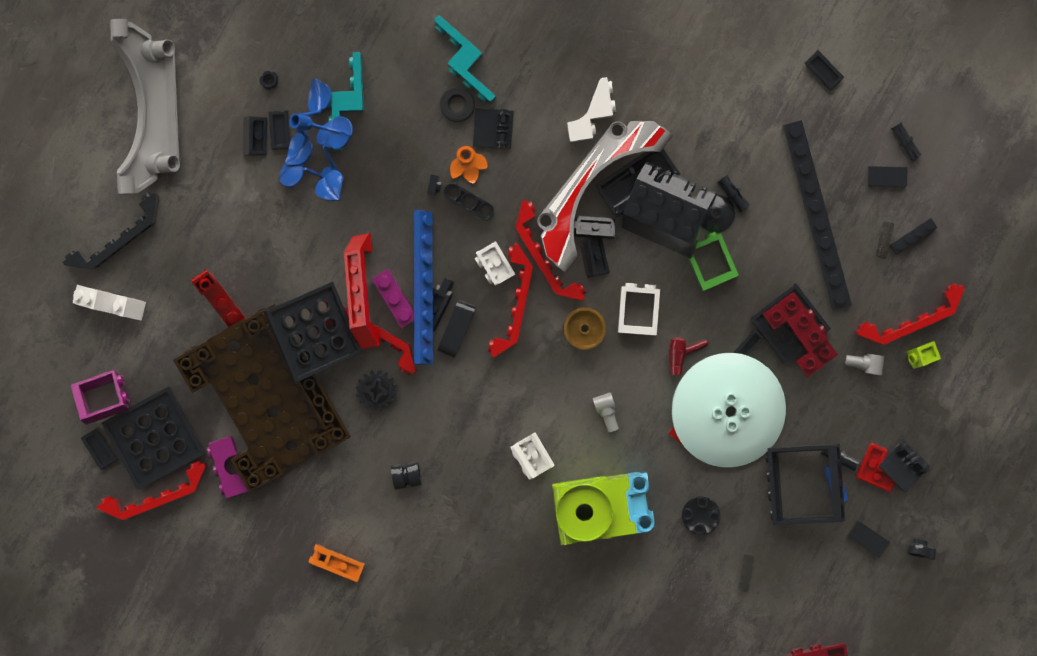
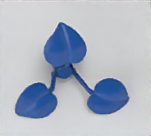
M313 78L308 100L310 112L294 113L290 118L291 128L296 129L298 133L294 135L290 142L288 155L285 160L286 164L300 165L310 158L313 145L308 141L309 136L304 131H308L312 127L330 131L329 144L335 149L343 148L351 138L353 128L347 118L342 116L334 118L332 128L313 124L309 117L321 114V109H326L331 101L330 88L318 79Z
M330 121L324 124L323 126L332 128L333 121ZM320 129L317 134V143L323 146L322 149L331 167H325L322 174L304 167L305 163L300 165L285 164L279 175V181L284 186H296L302 180L303 172H309L321 178L315 188L317 196L328 201L341 200L344 176L336 170L337 166L327 151V147L333 148L329 144L330 131Z

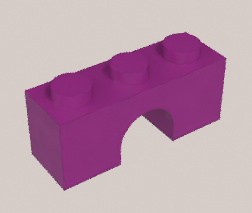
M387 269L373 277L372 281L399 326L403 328L414 321V309L404 296L391 271Z
M233 435L208 443L207 451L210 459L213 458L215 466H213L216 477L219 476L221 484H219L221 494L229 498L247 492L248 489L240 475L231 473L227 468V460L231 456L239 454Z

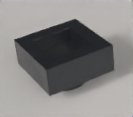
M431 174L427 194L436 195V192H440L442 181L439 180V176Z

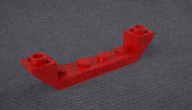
M526 200L522 201L516 230L551 288L557 295L584 300L586 291L581 283L577 285L574 282L565 289H561L562 281L558 275L553 276L550 271L553 269L548 259L544 260L541 256L543 250L538 242L533 243L530 237L534 235L529 227L526 226L524 228L523 226L524 223L535 217L536 209L531 201L529 203Z
M370 233L353 236L344 251L349 326L363 350L380 347L379 329L370 326L364 254L372 253Z
M514 243V247L509 248L508 258H511V263L525 265V269H521L519 280H522L521 288L517 287L515 299H518L517 307L513 306L511 317L514 318L513 325H509L507 332L510 340L496 337L494 341L490 340L488 352H491L492 357L497 356L517 343L533 266L516 243Z
M205 270L191 280L195 288L201 295L205 296L228 327L245 318V315L210 271Z
M957 283L946 287L947 291L942 294L948 305L947 308L943 305L934 309L935 313L928 315V313L917 316L918 320L911 323L908 320L899 324V329L893 331L890 328L881 332L883 336L879 335L875 324H869V322L858 325L859 329L855 331V334L881 345L887 344L955 314L965 288L963 285L957 286Z
M344 307L349 319L348 308ZM328 319L326 321V327L327 325L332 326L333 321ZM370 322V326L379 329V341L384 343L386 340L391 343L390 347L398 352H401V350L405 351L397 364L400 366L399 370L407 375L410 373L415 374L417 370L410 344Z
M200 461L190 464L191 469L186 470L191 485L186 482L177 486L178 490L171 492L169 489L159 493L161 496L159 498L153 499L152 496L142 500L143 504L135 506V503L124 507L125 511H123L118 497L112 499L109 496L100 500L102 504L97 505V508L121 520L130 518L197 491L208 465L207 463L201 464Z

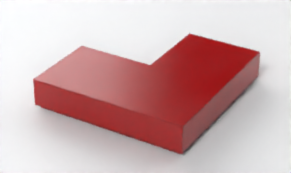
M870 442L855 478L891 493L895 482L878 466L885 459L888 450Z

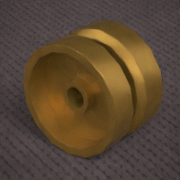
M579 308L567 316L564 323V334L572 346L579 349H591L603 341L606 334V324L603 317L596 310ZM583 325L588 326L587 332H582L581 327Z

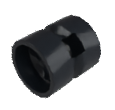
M418 461L408 462L405 467L402 464L391 465L395 490L406 488L407 484L410 487L422 485Z

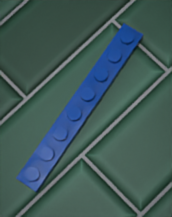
M422 210L414 211V364L433 365L432 212Z

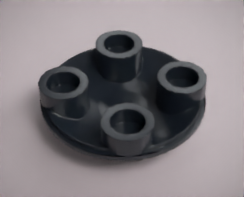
M704 496L694 497L685 504L682 511V520L689 531L697 535L707 534L718 526L720 510L712 499Z

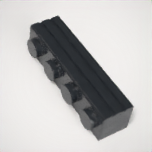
M929 218L891 243L890 247L897 255L937 229V226L932 218Z
M754 329L733 353L748 356L764 337Z

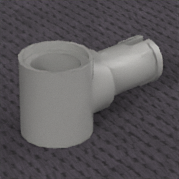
M867 354V356L858 357L846 355L845 366L859 368L869 374L882 375L885 356Z
M611 392L592 398L597 413L604 419L608 432L618 430L614 415L616 406Z

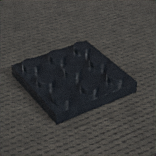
M796 283L750 318L784 364L797 356L804 348L786 322L773 330L767 319L763 316V313L783 298L794 292L807 310L811 309L817 317L815 321L818 326L822 325L827 332L831 329Z

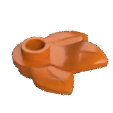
M463 146L457 151V158L451 162L450 174L453 179L463 175L468 182L474 184L478 179L479 169L488 168L487 161L483 155L475 153L473 148ZM464 152H468L470 154V157L468 159L463 158L462 155Z

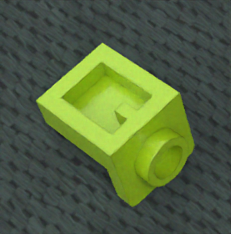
M935 341L907 351L908 361L913 369L941 359Z

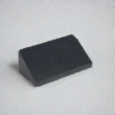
M244 117L243 155L266 156L267 117Z
M602 238L580 240L579 246L587 278L610 273Z

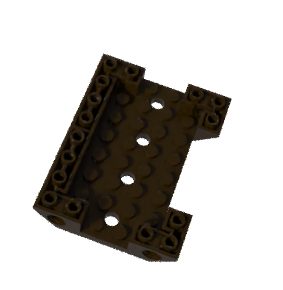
M275 303L243 318L173 359L192 393L211 382L248 447L233 457L231 461L250 493L282 476L284 471L315 454L318 456L351 437L316 374L293 383L263 312L276 306ZM293 336V337H292L293 343L296 344V345H298V343H297L295 337ZM231 341L239 342V350L232 351L229 348V343ZM302 352L300 354V360L303 363H306L307 358ZM256 374L259 377V382L251 384L248 381L249 375ZM270 407H275L278 410V415L270 417L267 414V410ZM289 440H293L297 443V447L294 450H289L286 447V443Z

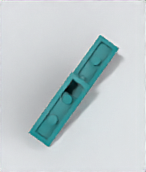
M438 15L434 20L435 28L441 34L447 33L451 37L449 41L456 47L461 46L460 50L447 63L450 67L448 70L455 77L460 75L464 79L462 83L470 90L472 88L479 92L477 96L486 103L488 100L492 103L496 96L468 72L480 59L482 52Z
M353 52V57H349L350 69H353V77H350V87L354 88V91L331 92V101L328 108H332V116H329V122L341 116V112H364L362 54L360 52ZM333 148L334 151H343L342 148H341V149H335V148Z

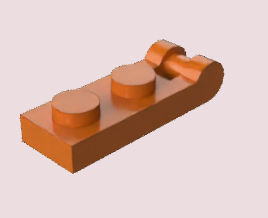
M315 544L313 548L315 551L313 556H310L309 563L358 582L365 565L364 563ZM321 554L327 555L325 561L319 560Z

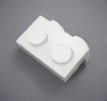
M496 241L476 252L477 257L475 260L480 268L484 266L486 269L485 277L489 284L494 283L497 286L515 275Z
M536 433L511 446L514 458L518 460L524 475L529 480L554 466Z

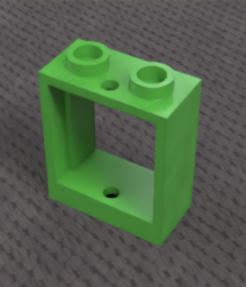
M713 232L706 235V240L698 242L696 249L718 240L730 271L704 281L694 255L691 259L688 258L702 291L739 276L721 233L716 235Z

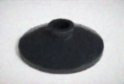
M717 194L713 206L708 209L702 227L709 232L715 233L728 229L735 218V209L732 202L727 197ZM714 210L720 211V215L718 217H715L713 215Z

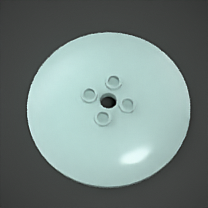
M738 353L716 354L696 363L680 380L672 401V421L680 442L697 459L718 467H738L759 459L768 451L767 448L772 447L777 441L783 429L786 416L784 392L773 372L758 360ZM733 406L736 410L735 414L728 417L726 409Z

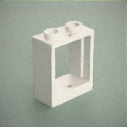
M626 283L625 287L621 286L618 320L619 333L657 335L660 289H656V285L645 284L644 288H637V284ZM626 292L654 294L652 327L624 325Z

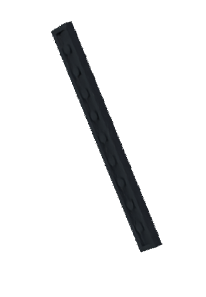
M800 120L783 125L832 310L851 306L849 292L803 122Z

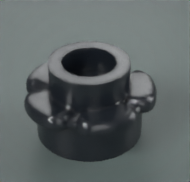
M265 71L260 77V84L267 90L275 88L278 85V75L275 72Z

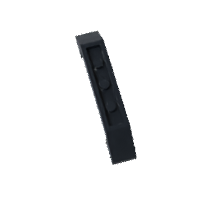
M150 192L144 195L139 205L148 217L145 218L143 216L135 222V227L131 230L127 228L121 232V237L115 241L113 239L105 245L106 249L101 253L97 251L89 257L90 261L81 251L75 252L73 250L65 256L66 260L62 263L65 266L87 269L98 268L156 223L159 195L157 193L151 194Z

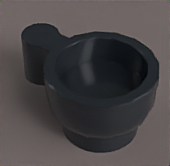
M913 539L908 547L907 554L935 560L936 549L928 548V541Z

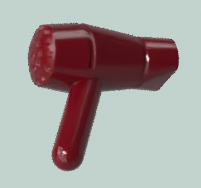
M680 337L672 338L669 345V374L681 375L685 355L707 347L708 341L702 340L686 347L685 339Z

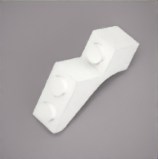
M607 77L599 80L588 112L579 120L567 122L570 143L593 139L596 129L595 123H591L590 120L613 117V112H616L615 101L610 99V93H613L612 82H608Z
M77 285L73 294L74 304L142 321L146 304L144 301Z

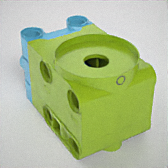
M634 472L552 484L561 545L643 533L655 528L653 511L649 510L647 506L646 493L649 490L647 473Z

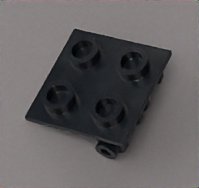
M475 108L473 146L511 149L514 111Z
M903 439L878 465L905 493L923 474L929 471L930 467Z

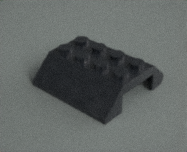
M646 162L635 181L623 212L622 228L691 259L698 244L696 239L708 209L714 204L717 192L709 189L705 195L707 188L702 187L695 198L691 195L696 188V183L691 182L689 185V180L676 174L672 176V173L669 171L665 173L661 182L656 181L660 175L661 168L657 166L654 170L655 165Z

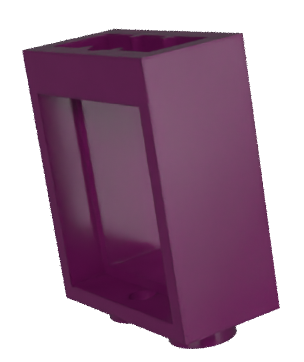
M115 370L71 385L80 420L85 425L129 410L127 403H130L127 392L123 390L125 382L121 374L119 375ZM114 382L120 403L90 413L85 392Z

